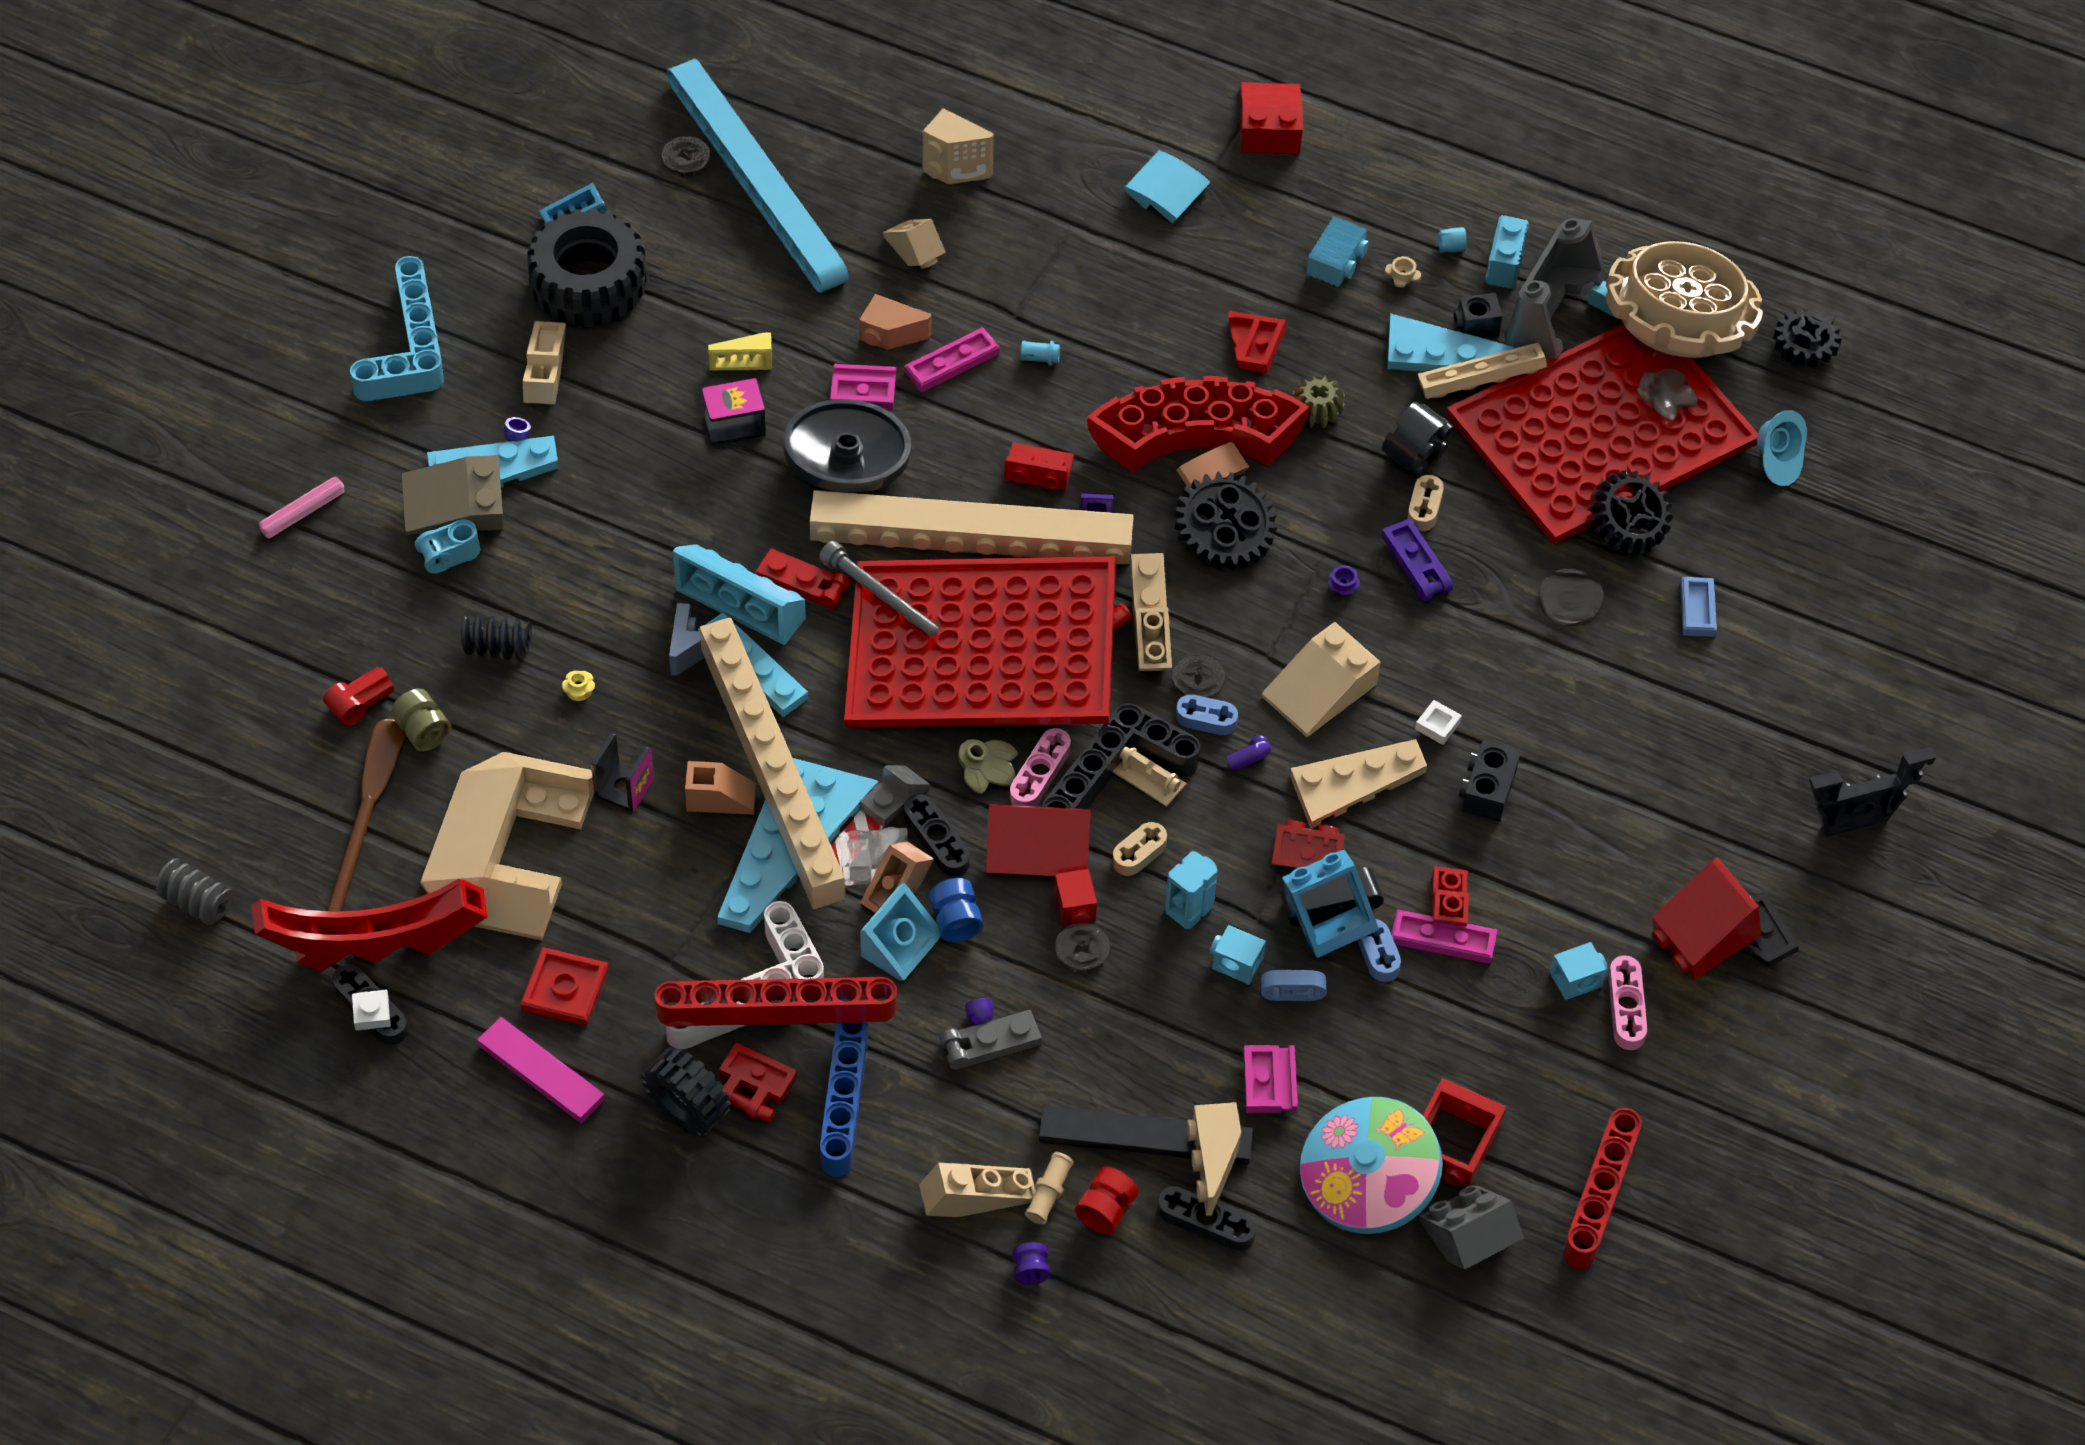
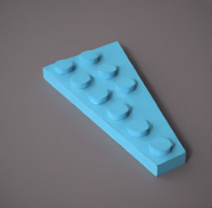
M793 758L826 836L831 843L839 834L841 826L850 816L854 817L860 810V801L879 785V781ZM766 800L717 917L719 925L751 933L764 918L765 909L768 905L775 902L786 888L790 889L797 881L798 876Z

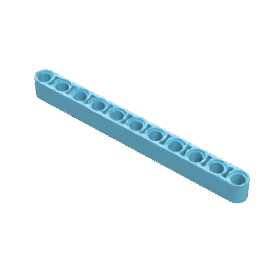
M693 59L668 69L667 77L675 94L817 292L822 293L848 282V271L840 256L698 60Z

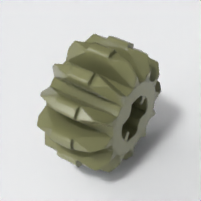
M1313 375L1309 381L1301 379L1299 386L1293 391L1292 397L1309 406L1306 421H1309L1311 428L1315 424H1320L1323 428H1325L1327 422L1335 424L1338 416H1342L1344 412V391L1338 388L1337 381L1328 382L1326 375L1322 380H1317Z

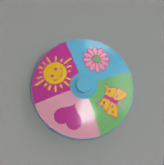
M1384 1097L1355 1099L1336 1107L1326 1114L1315 1125L1306 1139L1300 1161V1175L1303 1188L1315 1210L1334 1226L1360 1234L1390 1231L1411 1221L1421 1213L1433 1198L1442 1174L1441 1148L1427 1120L1409 1105Z

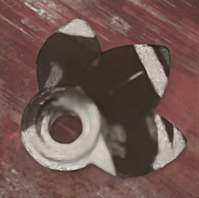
M1662 369L1657 374L1645 373L1639 379V395L1645 401L1652 403L1657 413L1668 419H1675L1677 407H1693L1698 403L1695 392L1691 387L1684 384L1687 376L1679 370Z

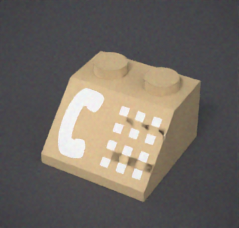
M943 108L923 130V172L946 184L990 178L993 175L994 134Z

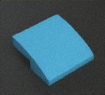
M1158 151L1123 190L1143 208L1147 209L1149 205H1152L1173 224L1208 186L1210 181L1183 161L1165 152Z

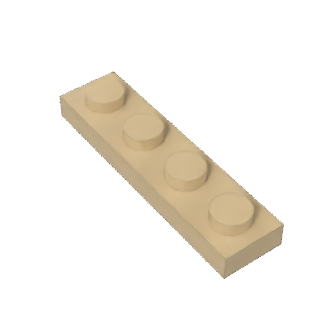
M1534 343L1418 374V378L1426 399L1432 397L1441 398L1448 393L1459 390H1471L1485 383L1502 382L1508 377L1520 374H1532L1539 369L1546 368L1547 363L1539 343Z

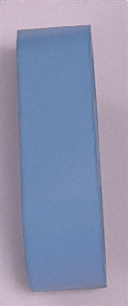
M1186 695L1177 702L1176 719L1181 726L1218 735H1227L1235 731L1237 727L1238 711L1234 705L1225 701L1197 695ZM1189 708L1195 709L1193 715L1186 714ZM1221 715L1227 716L1225 722L1219 721Z
M1375 919L1379 930L1373 932L1374 936H1379L1378 945L1375 944L1373 937L1368 935L1358 939V945L1372 977L1378 981L1389 982L1398 976L1401 959L1389 928L1381 920ZM1380 956H1383L1386 964H1391L1390 968L1386 969L1383 964L1379 965Z
M1271 970L1264 973L1261 977V993L1264 998L1274 1001H1316L1322 999L1327 994L1326 976L1322 972L1314 970Z

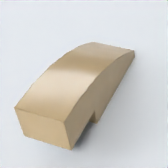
M535 321L527 350V366L523 378L524 403L555 404L563 361L566 323Z

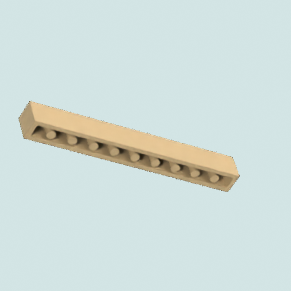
M814 491L810 515V540L828 543L834 540L838 543H852L854 545L865 544L888 548L905 547L918 550H945L954 553L971 552L983 555H1011L1014 557L1115 556L1116 564H1130L1133 514Z
M731 617L700 626L702 653L813 910L845 900L844 874Z

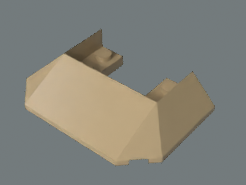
M502 752L462 771L421 879V885L427 894L458 878L484 889L488 918L475 927L542 941L562 885L561 877L504 866L499 863L516 816L581 829L594 794L592 771Z

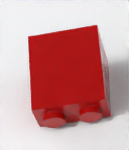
M1718 857L1711 861L1652 916L1653 938L1662 949L1667 947L1670 950L1676 967L1683 974L1688 972L1694 981L1761 936L1759 906Z

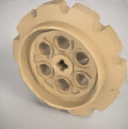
M1671 241L1633 249L1628 252L1626 259L1618 258L1614 262L1605 286L1608 289L1606 302L1609 309L1616 318L1622 319L1630 333L1649 347L1674 356L1698 358L1734 351L1741 347L1743 340L1750 341L1754 337L1763 311L1760 309L1762 299L1759 291L1750 280H1746L1743 272L1737 265L1724 255L1693 243Z

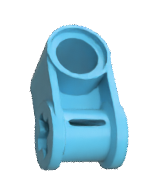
M465 519L424 532L415 541L417 551L422 553L425 558L424 566L429 573L435 574L475 559L481 550L476 526L473 522Z

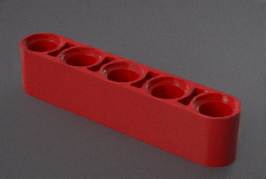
M1620 1108L1610 1116L1564 1248V1259L1573 1268L1585 1269L1595 1261L1641 1128L1640 1116L1631 1109ZM1617 1128H1623L1629 1132H1621ZM1607 1157H1615L1619 1161H1611ZM1597 1186H1605L1609 1190H1601L1597 1188ZM1586 1215H1594L1598 1219L1593 1220L1588 1218ZM1575 1244H1583L1588 1249H1580Z

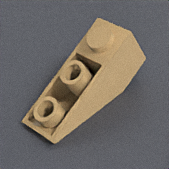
M1236 1102L1194 1106L1193 1120H1187L1189 1141H1195L1196 1150H1192L1193 1171H1199L1201 1181L1196 1183L1198 1202H1204L1206 1216L1212 1215L1239 1151L1241 1128Z
M938 1163L919 1184L927 1216L961 1217L1031 1203L1036 1192L1031 1171L1026 1168Z

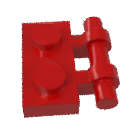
M735 1043L719 1068V1076L728 1080L723 1086L722 1091L728 1093V1101L731 1102V1105L745 1111V1115L751 1119L757 1120L760 1118L769 1123L773 1120L776 1111L765 1106L767 1100L770 1099L781 1104L798 1078L797 1070L739 1043ZM742 1086L755 1092L753 1098L750 1099L737 1093L739 1088Z

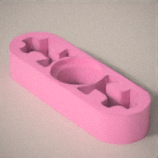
M1053 728L1047 730L1042 735L1010 786V802L1012 805L1036 807L1070 754L1071 739L1066 731ZM1056 742L1061 743V746L1057 745L1051 757L1049 755L1050 745H1055ZM1043 764L1050 770L1044 775H1037L1032 772L1031 768L1034 765ZM1031 783V793L1020 797L1019 793L1023 794L1027 790L1028 784Z
M1619 956L1612 961L1608 974L1614 1039L1621 1048L1636 1050L1644 1044L1647 1034L1642 970L1639 962L1633 957ZM1620 969H1626L1627 974L1630 975L1628 985H1623L1624 978ZM1621 997H1631L1636 1001L1637 1006L1632 1009H1626L1619 1004L1618 1000ZM1628 1020H1633L1632 1031L1636 1034L1635 1037H1630L1626 1031Z

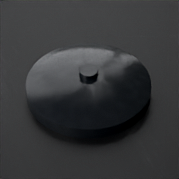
M834 399L812 404L799 411L786 427L783 449L785 459L791 469L808 483L829 491L861 493L887 486L902 475L910 460L911 439L904 424L886 409L859 400Z

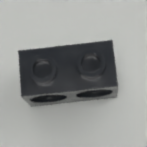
M1482 741L1479 753L1472 752L1467 771L1472 772L1470 779L1464 778L1460 788L1459 797L1464 798L1462 812L1501 822L1517 772L1521 751Z

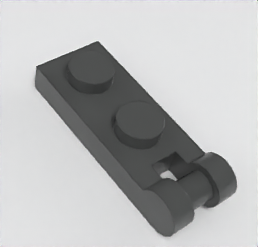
M1031 1009L992 1020L986 1024L982 1023L961 1030L949 1029L939 1036L942 1047L947 1049L949 1053L947 1060L951 1069H961L1042 1045V1036ZM969 1044V1050L961 1049V1046Z

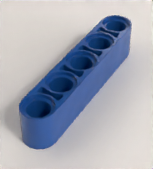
M868 1022L836 1024L820 1141L821 1168L827 1175L832 1177H841L851 1170L868 1048ZM849 1031L859 1032V1033H857V1034H852V1035H851V1034H847V1032H849ZM845 1061L855 1062L850 1065L843 1064ZM841 1091L850 1092L848 1095H840L838 1093ZM840 1121L847 1123L843 1126L834 1125V1123ZM833 1152H839L843 1154L839 1157L830 1156V1154Z

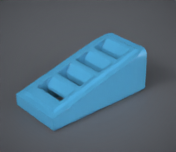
M591 183L543 208L539 212L546 223L549 220L553 222L552 216L560 215L567 211H570L572 214V210H576L579 207H582L581 212L597 209L599 213L605 214L608 210L596 187Z

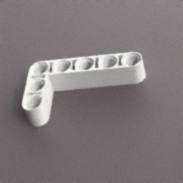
M782 901L773 902L768 905L764 913L765 934L780 964L741 980L809 979L804 978V975H813L811 978H824L822 960L794 908ZM784 922L785 924L778 925L775 923ZM797 948V949H800V950H798V951H790L789 949ZM774 1000L771 1003H780L782 1001ZM702 1002L701 1004L708 1005L712 1002ZM745 1025L687 1026L683 1029L671 1026L665 1027L668 1043L674 1048L687 1049Z

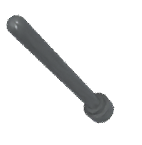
M830 541L822 548L819 560L829 569L843 570L928 636L933 637L938 634L939 629L936 624L849 559L846 548L837 541Z

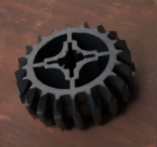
M1624 470L1620 471L1617 476L1610 474L1606 477L1605 481H1601L1596 486L1597 491H1594L1590 496L1593 502L1588 505L1587 509L1594 515L1589 518L1588 522L1597 524L1593 534L1601 533L1604 538L1601 544L1610 542L1612 543V552H1616L1621 548L1623 556L1629 555L1632 551L1637 556L1644 553V551H1652L1656 548V545H1660L1665 540L1664 535L1668 534L1671 530V526L1668 523L1674 517V515L1667 511L1672 508L1673 503L1664 501L1668 492H1659L1657 488L1660 481L1651 484L1649 482V474H1645L1640 478L1638 470L1632 471L1629 475ZM1616 492H1628L1633 495L1630 498L1623 496L1618 498L1613 494ZM1634 527L1639 530L1643 528L1648 532L1645 534H1633L1628 531Z

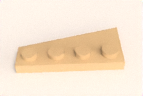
M1414 739L1294 767L1290 770V777L1309 826L1312 829L1320 825L1321 820L1329 816H1339L1347 812L1348 807L1360 801L1365 803L1375 798V794L1385 789L1392 790L1426 773L1427 764L1417 740Z

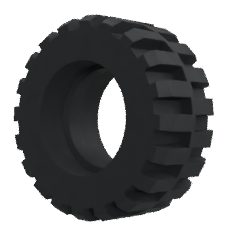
M581 209L572 210V214L565 215V213H562L555 217V221L551 222L549 220L541 227V231L538 230L532 237V243L528 246L527 250L531 294L534 300L538 302V306L544 312H550V316L558 321L564 319L567 324L577 326V323L584 324L585 327H593V323L600 322L602 325L608 324L615 317L620 319L625 316L627 309L632 310L644 295L646 290L645 284L647 283L644 244L640 240L637 230L631 227L630 223L624 219H616L615 214L607 211L605 214H602L597 209H589V212H581ZM586 260L600 261L610 265L604 271L592 275H576L564 270L574 263Z

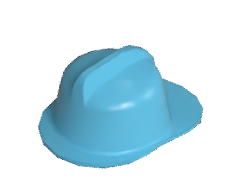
M1782 411L1776 414L1773 419L1763 424L1757 435V445L1763 455V468L1766 476L1772 483L1778 486H1788L1795 482L1803 466L1807 427L1805 420L1795 411Z

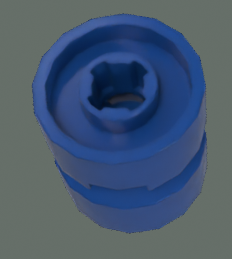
M963 878L948 879L932 888L929 898L932 908L937 915L936 922L943 940L962 942L975 937L981 932L983 920L979 907L976 905L974 890L969 880Z

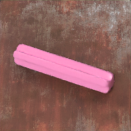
M332 477L259 523L261 532L266 538L273 537L343 494L345 491L344 485L337 477Z

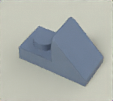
M677 603L669 653L670 674L674 676L681 674L705 658L701 650L700 632L696 631L697 619L691 617L690 604Z

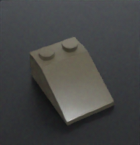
M498 455L463 457L402 473L406 535L423 534L461 519L473 522L477 531L503 529Z

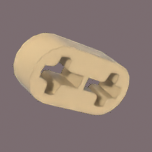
M1424 475L1417 479L1409 505L1407 519L1410 518L1419 531H1427L1434 527L1440 508L1443 483L1438 477L1433 475ZM1426 488L1432 489L1430 498L1424 497ZM1421 508L1427 510L1424 518L1418 517Z
M1148 822L1141 825L1120 842L1113 852L1112 863L1116 872L1125 876L1135 875L1158 857L1166 848L1167 832L1165 828L1159 823ZM1146 836L1150 839L1155 836L1158 838L1157 842L1150 840L1145 844ZM1134 854L1133 862L1129 859L1122 861V856L1129 858Z

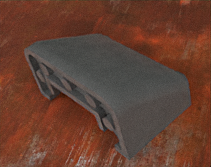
M1570 218L1557 228L1519 292L1504 334L1506 345L1512 346L1515 349L1539 343L1545 357L1555 359L1559 357L1563 350L1561 339L1555 337V331L1550 320L1566 292L1581 294L1583 285L1594 281V285L1600 286L1606 277L1595 229L1591 220Z

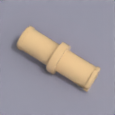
M1059 1152L1053 1153L1043 1177L1039 1178L1035 1184V1195L1025 1213V1216L1030 1221L1041 1225L1046 1223L1055 1200L1061 1198L1063 1194L1062 1185L1069 1169L1074 1163L1069 1156Z

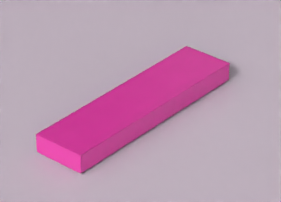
M502 1017L477 1039L480 1048L581 1124L605 1101L604 1093Z

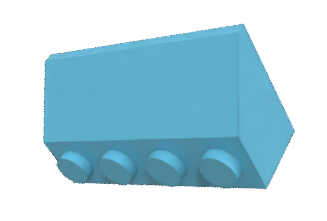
M696 544L679 546L673 550L676 590L720 613L723 612L733 620L784 646L806 619L805 599L796 592L787 591L775 585L770 579L760 577L748 571L741 564L732 563L720 557L715 551L706 550Z

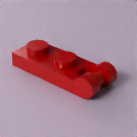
M772 548L756 570V575L766 577L775 585L787 591H794L802 598L829 609L837 607L841 600L840 594L846 592L851 585V580L843 573L837 572L833 574Z

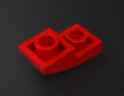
M1434 866L1431 884L1433 922L1467 926L1469 893H1467L1468 870Z

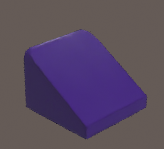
M1081 494L1080 511L1112 513L1113 495Z

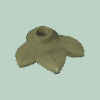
M970 739L962 743L958 750V759L964 768V780L969 788L982 795L989 783L1005 787L1011 786L1016 774L1010 762L1018 755L1017 750L1013 746L1001 740H991L983 743L980 740ZM971 751L976 752L980 757L973 756Z

